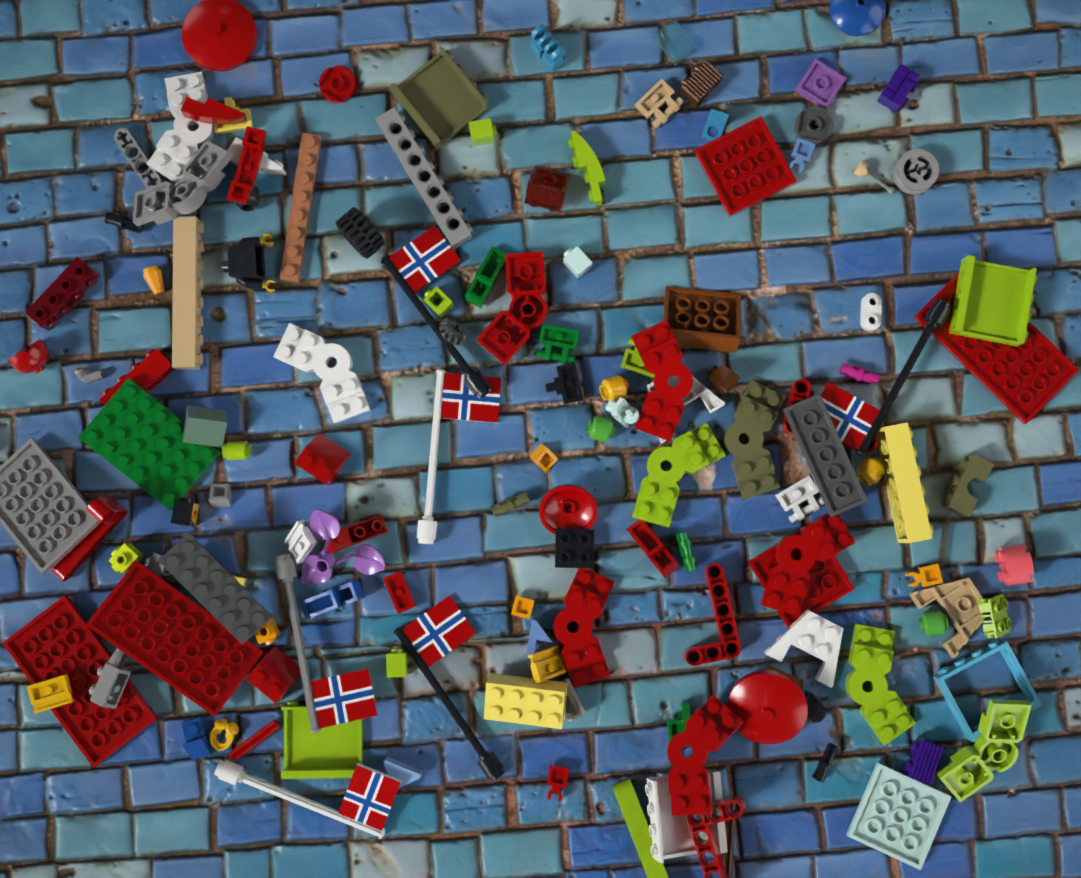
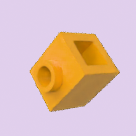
M273 615L255 633L259 645L265 643L266 646L276 642V637L281 635Z

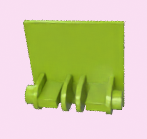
M1003 593L989 599H979L980 613L990 612L980 616H991V619L982 620V623H989L983 624L984 635L987 638L995 637L997 639L1011 632L1012 624L1006 611L1008 603Z

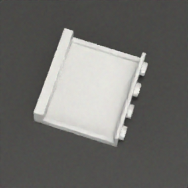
M707 769L711 773L712 801L723 799L720 771ZM668 775L647 778L645 791L649 798L647 812L651 821L649 833L653 843L651 845L652 857L658 862L664 863V859L697 854L688 825L687 815L672 816L671 794H669ZM714 807L713 813L720 816L721 811ZM694 815L697 820H702L701 815ZM725 821L712 824L720 853H727ZM699 832V835L702 839H708L706 833Z

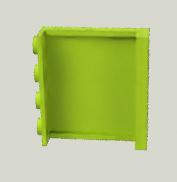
M971 255L961 259L949 333L1012 346L1024 344L1028 338L1027 324L1031 320L1030 306L1035 297L1033 288L1038 280V275H1036L1037 268L1025 270L975 260L976 256Z
M288 701L287 704L281 707V710H284V769L281 771V779L352 778L357 763L363 765V719L321 728L319 733L312 734L310 733L311 726L306 704H299V701Z

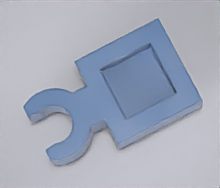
M798 138L790 156L795 160L790 163L789 168L792 169L794 165H797L799 167L798 174H801L804 169L803 162L808 164L816 144Z

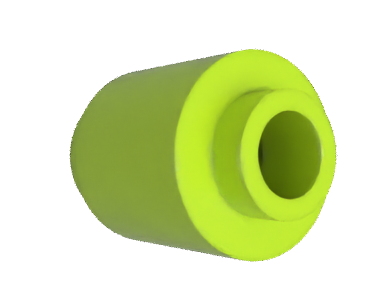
M228 441L222 445V456L229 461L248 460L249 456L252 455V446L248 444V441Z

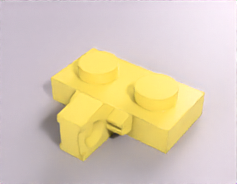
M232 97L224 98L225 105L243 112L246 121L245 123L231 125L213 124L215 134L246 130L247 126L253 127L250 109L236 107Z

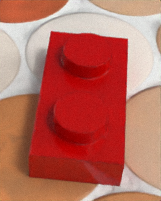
M402 571L383 578L398 614L416 607Z

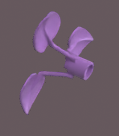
M320 509L313 511L310 517V531L316 540L326 539V543L321 551V556L310 554L302 563V584L326 582L332 576L333 570L331 567L337 566L339 563L350 558H355L353 561L354 566L362 574L372 575L385 570L383 556L375 547L368 544L357 546L356 554H350L336 561L335 556L327 552V548L330 543L329 538H336L339 535L340 523L336 517Z

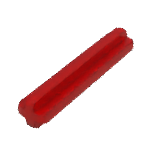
M271 721L229 752L228 755L231 760L236 761L280 728L278 721Z

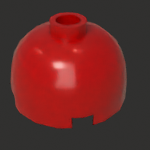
M39 339L8 359V361L20 373L29 374L35 372V374H38L46 368L44 364L49 359V351L44 342Z

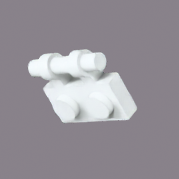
M809 475L775 495L785 512L791 508L793 509L794 514L788 516L791 523L797 520L801 521L805 518V515L812 511L816 512L820 509V506L824 505L822 497L817 500L814 499L813 495L819 491ZM807 500L809 505L800 509L798 504Z

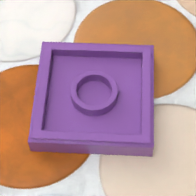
M815 58L794 91L826 110L847 78Z

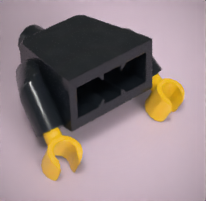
M264 234L262 238H259V236L242 238L233 249L227 252L228 261L221 263L222 271L225 273L229 272L231 278H235L237 283L246 288L258 290L266 288L270 293L275 292L276 290L268 289L270 283L276 284L274 281L269 280L266 283L262 281L266 280L264 246L270 248L274 245L273 242L265 241L272 239V235Z

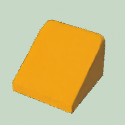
M540 444L529 456L545 473L558 460L543 444Z

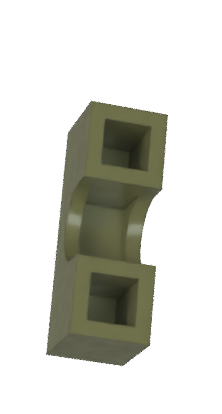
M974 454L964 456L959 463L961 468L958 474H955L951 481V490L943 498L945 502L943 507L963 517H970L978 499L969 494L967 485L971 479L978 482H986L994 464Z

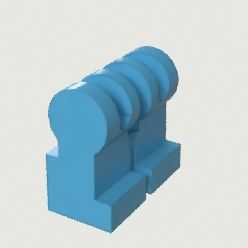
M543 24L537 26L531 33L530 47L540 58L542 57V61L548 68L555 72L567 62V57L564 55L566 50L563 46L559 45L557 39L551 40L553 35L547 32V28Z

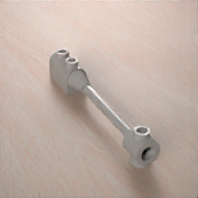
M153 552L152 555L146 557L145 565L161 578L169 576L171 573L158 561L163 555ZM119 648L115 650L105 665H101L98 668L97 675L100 676L98 682L89 689V694L92 695L90 701L101 707L116 709L131 674V671L124 668L127 654Z

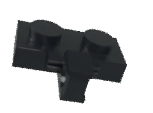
M576 364L556 366L558 377L554 378V382L545 384L546 393L556 391L557 395H562L563 404L582 401Z

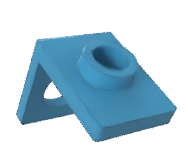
M711 109L701 138L713 141L721 137L729 114ZM710 127H715L718 130V135L711 137L708 135L707 130Z

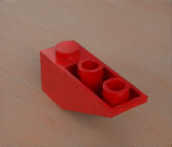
M382 515L340 529V533L336 538H329L328 552L334 554L387 533Z

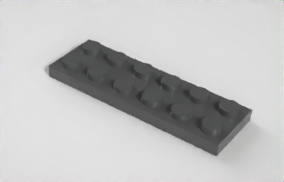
M820 393L782 409L830 517L868 502Z
M190 532L158 559L242 645L272 618V615Z

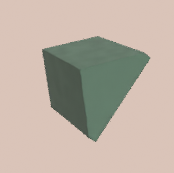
M187 405L183 443L222 448L228 423L226 411Z

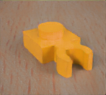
M937 563L918 567V573L907 572L905 576L914 577V581L908 583L910 587H915L920 582L922 587L943 583L939 564Z

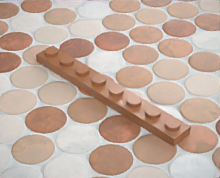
M302 133L279 278L281 281L300 283L322 140L321 135Z

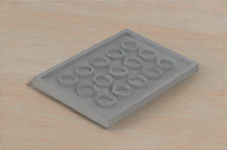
M30 438L0 466V523L41 574H46L94 530L100 522L86 510L89 505L88 502L35 439Z

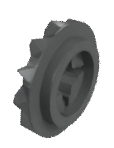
M446 318L440 323V332L448 342L454 345H461L467 340V332L464 331L465 327L461 326L460 322H455L453 318Z

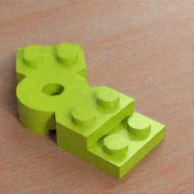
M707 423L674 439L672 447H660L650 454L647 461L648 476L642 479L632 518L669 528L680 491L677 483L682 479L684 473L693 475L726 457ZM667 462L671 465V469L663 471L661 464Z
M854 623L848 660L854 669L846 676L845 690L853 701L862 705L860 707L861 715L882 745L885 746L916 724L898 694L888 689L887 680L884 676L891 671L895 631ZM865 681H869L870 687L864 691L862 685Z
M990 699L987 712H982L978 730L982 735L975 741L974 746H965L949 757L952 763L937 773L941 781L960 803L991 782L994 777L993 771L1003 772L1014 765L1018 758V749L1015 743L1023 740L1032 706L1029 701Z

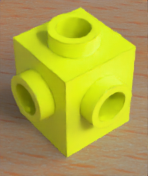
M124 543L121 547L119 546L111 553L112 557L108 561L112 564L113 570L119 574H124L128 572L136 560L140 561L145 555L131 543Z

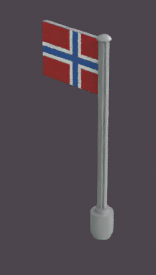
M291 554L277 556L275 562L278 581L282 580V583L285 585L311 726L310 733L316 734L321 731V728L377 716L369 668L311 681L293 587L294 578L297 577L294 558H292Z

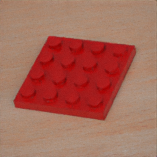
M762 116L694 150L700 165L729 217L797 182Z
M800 530L792 535H800ZM777 544L747 561L763 589L770 567L777 564L774 557ZM793 549L791 552V557L794 560L799 557L797 549ZM835 556L825 562L815 561L812 568L807 571L811 579L799 616L777 610L788 629L807 609L816 613L855 589Z

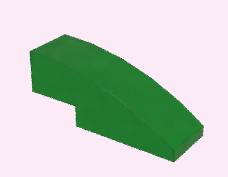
M493 246L491 247L465 294V301L482 308L505 265V254L507 253Z

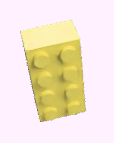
M490 673L486 682L484 719L562 729L565 721L568 683L551 680L535 683L534 678Z

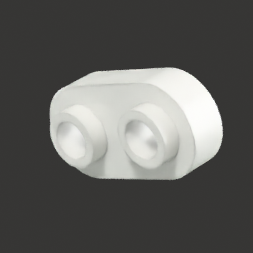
M868 293L861 300L860 324L864 330L869 332L876 330L881 325L882 300L876 293ZM870 299L875 301V305L870 304ZM869 318L874 319V324L869 322Z

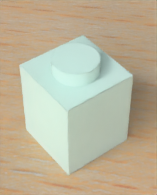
M578 246L574 249H568L563 255V263L577 279L592 267V261Z

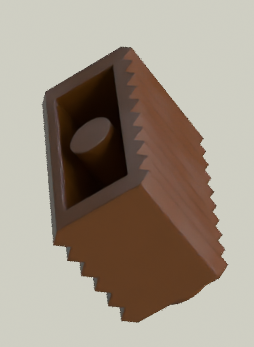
M708 60L703 64L699 63L693 70L694 74L691 77L687 76L680 84V94L691 102L694 107H697L722 81L724 76Z

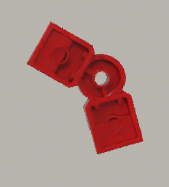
M543 251L505 254L507 292L512 298L509 311H501L476 339L482 347L504 365L528 342L530 331L539 328L546 320L547 305L542 298L546 292ZM527 306L532 307L534 310L530 315L523 313V309Z
M664 320L631 336L647 372L654 374L653 383L655 387L647 392L634 429L671 442L685 408L682 399L692 389L693 376L690 370L681 363L683 358L682 351L667 320ZM677 376L678 383L675 386H670L668 384L669 377Z
M826 513L801 527L800 535L785 536L777 543L774 551L777 564L769 569L760 602L761 606L799 616L811 579L807 571L812 568L815 561L825 562L841 553L840 551L855 544L853 537L839 514L830 517L829 513ZM793 549L799 551V557L796 560L791 557Z
M578 568L564 598L566 608L556 615L553 624L555 636L564 644L561 653L574 688L610 676L598 638L591 635V620L599 618L615 582L587 568ZM571 621L578 623V629L574 632L569 631L567 628L568 623Z
M712 695L701 709L698 708L685 723L686 731L676 734L668 744L667 755L673 766L668 772L672 816L713 815L711 773L704 766L708 761L709 752H718L744 723L715 695ZM688 747H691L693 753L689 758H686L684 752Z

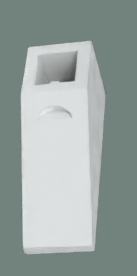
M237 137L227 150L233 156L229 162L238 167L244 147L242 145L243 140ZM263 151L258 173L285 176L287 173L283 169L284 165L276 159L270 160L267 158L269 155Z

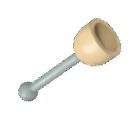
M863 160L854 169L853 173L855 175L870 177L885 188L888 194L895 192L894 187L887 186L869 173V165Z

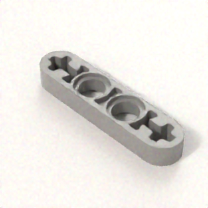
M117 129L114 133V140L145 187L153 186L148 178L150 175L156 181V184L162 183L163 180L153 168L148 166L146 172L139 171L140 165L147 164L149 159L127 129ZM124 134L126 136L125 138L130 144L126 145V143L122 140L121 135ZM133 148L138 149L136 157L129 156V152Z

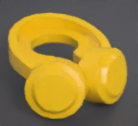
M220 718L214 722L215 727L210 733V744L219 751L227 749L232 744L234 736L239 732V727L236 723H228L226 718ZM225 729L227 740L225 743H220L217 740V734H221L222 730Z

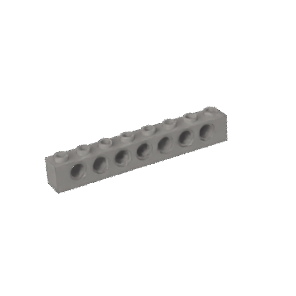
M394 107L376 117L377 125L452 249L455 250L472 240L471 233L473 229L468 222L464 223L461 218L464 215L459 206L455 207L453 205V196L449 190H444L442 186L444 182L439 174L435 175L433 172L435 167L430 159L426 160L423 154L426 152L421 143L417 144L413 139L416 136L411 127L407 128L404 124L406 119L402 112H397ZM395 128L402 129L398 134L392 133ZM404 144H411L409 149H402ZM414 159L421 160L418 165L411 164ZM423 175H429L430 179L428 181H422L421 177ZM437 190L440 194L437 197L430 196L431 192ZM443 206L450 208L447 213H441L440 209ZM452 222L459 223L456 229H451L449 226Z

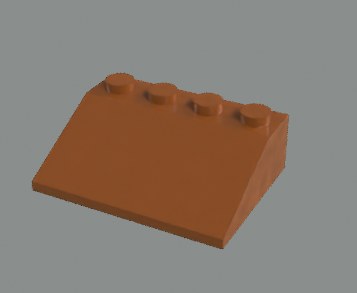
M666 286L662 321L667 320L679 347L736 353L741 339V294Z

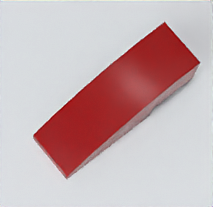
M186 97L181 108L184 117L207 124L231 125L245 123L246 121L243 112L210 98H207L205 104Z
M638 520L626 529L664 578H667L680 567L645 521Z

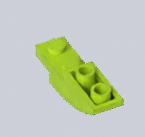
M575 130L571 131L568 144L570 150L573 149L575 156H572L574 168L577 167L579 173L584 172L585 183H589L590 186L588 191L589 201H593L594 207L602 206V196L599 187L605 186L606 180L601 165L589 144Z

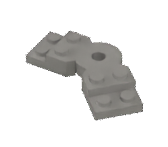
M206 140L183 168L182 175L184 178L177 181L174 185L165 181L135 193L133 223L137 227L151 221L160 225L175 219L179 213L189 214L197 210L205 201L207 192L214 190L226 176L221 170L233 157L231 153Z

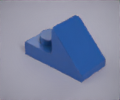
M202 716L182 722L186 739L182 746L190 758L194 760L211 755L212 752Z

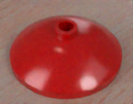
M565 484L554 487L544 495L540 502L539 515L545 528L555 535L556 529H590L597 518V504L594 497L586 489L577 485Z

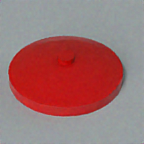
M204 0L195 5L187 14L182 26V42L186 52L196 64L210 71L225 72L241 66L250 58L257 43V27L250 12L241 3L235 0Z
M770 670L749 673L734 684L729 694L728 708L744 722L737 731L753 742L768 745L786 742L795 737L806 723L808 704L805 693L796 681L783 673Z

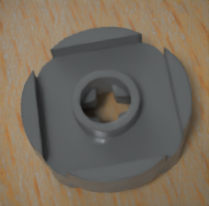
M810 106L798 114L795 120L794 130L796 138H801L816 145L824 143L833 130L832 118L822 107ZM815 122V125L818 126L815 130L809 127V124Z

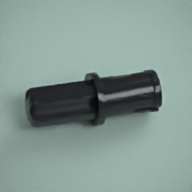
M107 212L104 218L106 224L117 226L120 230L126 229L138 234L143 231L144 225L137 227L133 220L128 219L127 216L122 217Z
M828 743L822 758L818 759L819 763L812 777L819 782L824 783L830 767H833L832 761L838 751V746Z

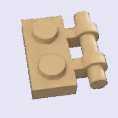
M661 79L635 103V107L647 119L654 115L656 119L652 122V125L658 128L661 124L663 125L667 122V118L672 113H676L680 109L679 106L684 102L680 97L674 101L671 97L675 91ZM665 103L668 105V108L662 113L659 108Z

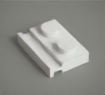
M304 519L295 523L284 540L285 544L288 543V550L296 564L303 563L317 543L308 526H304Z

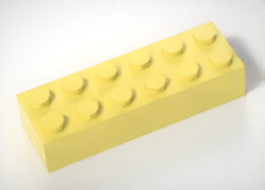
M908 422L879 428L875 437L878 440L879 456L883 461L882 465L885 467L884 480L898 543H913L932 539L933 526L929 523V507L923 497L925 495V488L920 483L919 476H921V470L919 465L916 464L915 457H917V451L915 446L912 445V429L908 426Z

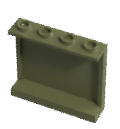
M442 46L439 47L440 53L397 86L393 83L388 87L391 96L435 150H438L465 129L469 122L475 121L489 110V100L483 92H478L475 82L464 75L466 72L460 64L456 65L453 61V55L449 50L445 51Z

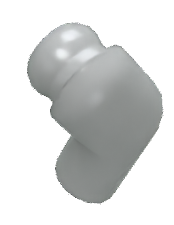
M81 365L74 369L76 377L85 383L104 379L102 370L90 372Z

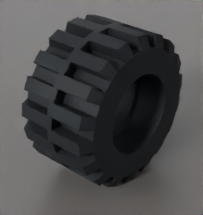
M352 207L336 221V226L342 235L366 259L371 257L385 244L379 231L357 208Z

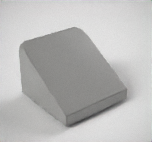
M230 483L211 484L209 493L211 507L231 506Z

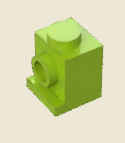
M437 286L434 289L430 288L424 294V302L440 318L454 306L453 302ZM440 299L441 303L435 305V300Z

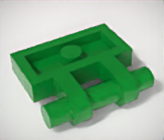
M542 324L539 344L546 345L545 350L538 349L536 357L544 358L543 360L548 361L549 359L558 360L564 364L566 362L574 363L575 356L568 355V350H576L579 331ZM552 346L563 348L562 353L551 352Z
M687 532L674 534L684 572L695 571L696 558L691 551V539L688 538Z

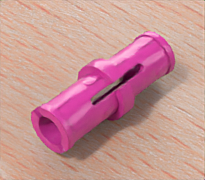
M844 362L839 370L840 375L849 376L858 382L861 380L877 385L880 379V373L868 371L862 366L856 367Z

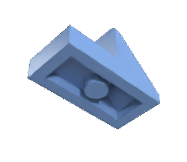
M532 618L526 659H530L528 655L539 651L540 644L536 643V640L552 642L535 618Z

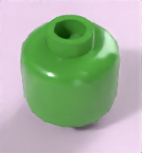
M596 415L593 419H589L586 433L589 434L590 439L607 442L610 437H614L616 426H613L611 418Z
M941 610L923 612L922 619H918L920 630L925 631L928 637L944 635L946 630L949 629L947 615L943 614Z

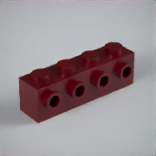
M76 257L25 313L41 328L49 331L55 328L62 316L71 311L76 301L81 300L85 292L98 282V278L101 275L84 260Z

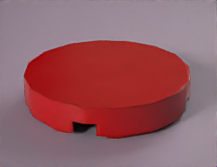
M340 65L327 68L319 79V87L323 97L335 104L350 100L357 88L353 73L347 67Z

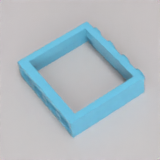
M993 640L988 643V647L972 651L971 656L957 659L954 661V665L949 668L947 666L937 670V674L933 676L967 740L975 742L982 735L978 730L979 723L971 728L969 727L944 680L984 658L1000 651L1025 696L1023 700L1029 701L1032 705L1030 712L1042 706L1007 641Z

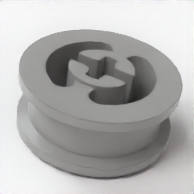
M922 149L906 152L893 169V180L896 186L902 192L910 195H917L927 191L935 183L939 175V164L936 158L930 152ZM908 164L909 167L904 174V165ZM928 172L927 180H924L923 176Z

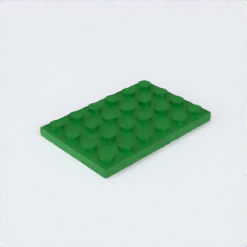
M130 378L124 382L78 437L170 511L173 510L175 500L180 501L221 453L218 448L213 446L183 443L185 422Z

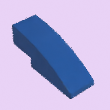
M355 580L300 601V605L307 620L365 598L359 580Z

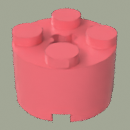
M1026 544L999 547L998 551L994 552L995 562L1000 565V571L997 572L1000 582H1004L1006 586L1033 582V579H1030V575L1034 574L1033 562L1030 552H1025L1024 548H1027Z

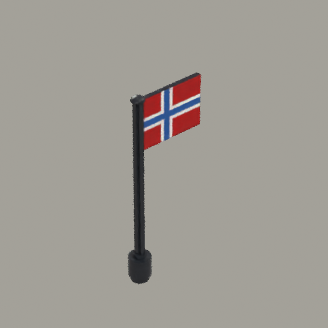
M434 225L393 255L384 256L381 259V264L385 265L466 374L465 384L474 396L481 399L491 392L489 382L480 370H472L456 347L442 336L438 323L416 295L417 292L461 262L460 258Z
M937 299L931 304L924 317L926 327L880 410L830 382L825 386L821 397L839 438L843 444L854 449L859 457L866 456L867 449L933 330L941 328L950 313L951 305L948 302Z
M449 595L404 628L397 627L394 630V634L398 636L479 755L480 761L478 765L486 777L490 778L493 782L505 773L503 770L504 766L493 751L489 753L488 750L484 749L429 669L432 664L476 634Z

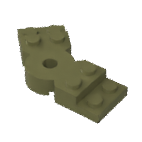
M753 380L749 381L733 414L736 422L729 425L723 435V444L726 451L734 456L730 465L742 500L780 488L770 452L762 448L764 442L763 433L771 430L785 396ZM740 434L747 436L748 441L746 444L739 442Z

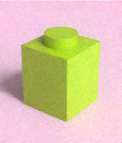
M491 118L469 122L473 146L495 143L494 136H497L496 124L492 125Z
M393 648L391 652L386 654L387 678L407 677L409 675L408 651H403V648Z

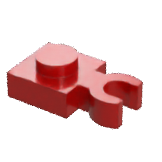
M550 764L547 785L552 786V788L548 791V800L551 799L552 793H557L559 795L558 801L561 802L562 792L560 788H566L569 767Z

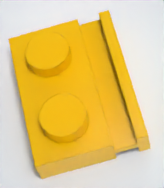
M559 645L528 655V658L531 659L532 664H530L535 683H541L566 673L562 654H559L558 651Z
M67 674L26 686L31 705L34 707V714L75 701L71 694L72 689Z

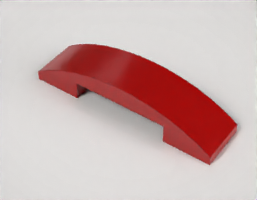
M250 126L246 127L242 142L244 147L235 179L230 184L227 200L246 205L259 172L265 145V130Z

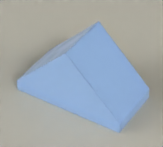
M387 757L383 763L388 775L402 780L399 788L420 779L423 773L420 769Z

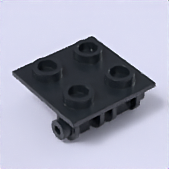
M556 529L555 568H594V530Z

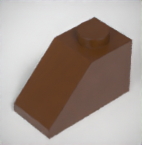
M723 364L719 367L715 365L707 372L709 376L706 378L720 395H723L741 379Z

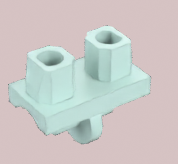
M619 397L618 401L610 399L606 406V410L611 413L612 417L625 428H628L629 424H634L639 419L638 410L631 407L621 397Z

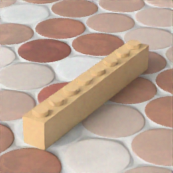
M196 216L175 217L173 219L172 368L177 370H200L203 364V355L201 353V346L203 345V336L201 334L203 317L201 316V308H203L204 302L201 297V290H203L204 282L201 278V271L204 269V263L201 260V252L204 251V244L201 241V234L204 233V225Z

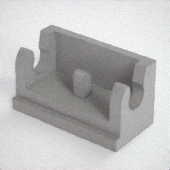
M569 677L561 679L559 682L568 683L565 719L571 722L585 715L586 710Z

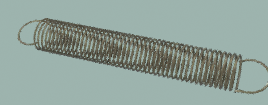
M946 519L947 539L944 532V522H942L943 565L951 522L949 519ZM940 546L938 549V564H942Z

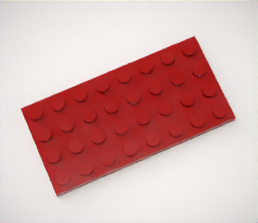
M958 272L914 318L925 328L926 322L924 317L931 304L937 299L948 302L951 305L949 315L942 327L934 329L931 335L1023 424H1027L1079 369L1031 322L1027 324L1028 338L1024 344L1019 346L950 334L949 328L959 276Z
M137 560L86 623V626L214 717L264 653V651L249 640L242 645L210 612Z
M64 595L2 644L31 684L65 674L68 675L72 689L71 694L75 701L50 710L94 768L151 725L158 717L130 679L127 681L116 709L101 707L90 701L92 695L89 694V689L93 684H97L100 677L97 675V670L101 665H105L112 655L97 634L86 626V619L69 596Z

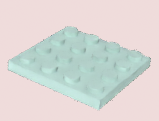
M877 762L846 835L921 870L951 800V796Z

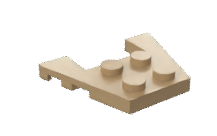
M967 577L909 593L918 609L923 608L936 599L957 629V633L942 642L951 658L957 657L958 652L969 641L972 633L979 628L982 620H985L986 617H981L980 615L990 613H980L978 603H980L979 599L983 597L970 578Z

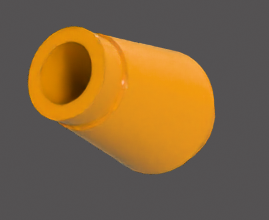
M157 265L144 269L143 277L154 295L165 292L161 269Z

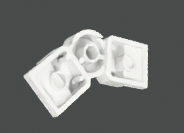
M202 72L164 78L170 112L175 117L174 129L167 130L156 144L157 149L147 162V165L174 183L184 178L182 175L183 168L199 150V147L206 140L211 142L215 134L213 124L194 121L184 117L181 112L186 97L205 104L208 95ZM199 126L197 130L190 131L191 127Z
M289 323L273 357L308 374L315 372L323 380L320 389L334 424L371 411L358 375L351 372L353 361L349 352L338 344H326L323 337ZM331 359H336V366L333 368H329V361Z

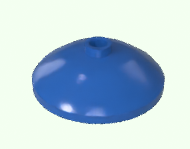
M831 0L829 5V13L833 24L841 32L850 36H865L872 33L880 26L886 12L885 0Z

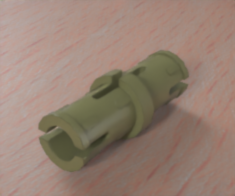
M525 491L511 498L507 497L506 500L490 507L494 516L497 517L505 512L515 511V508L530 503V500Z

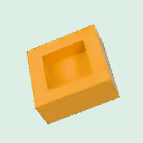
M516 595L511 615L530 619L535 600Z

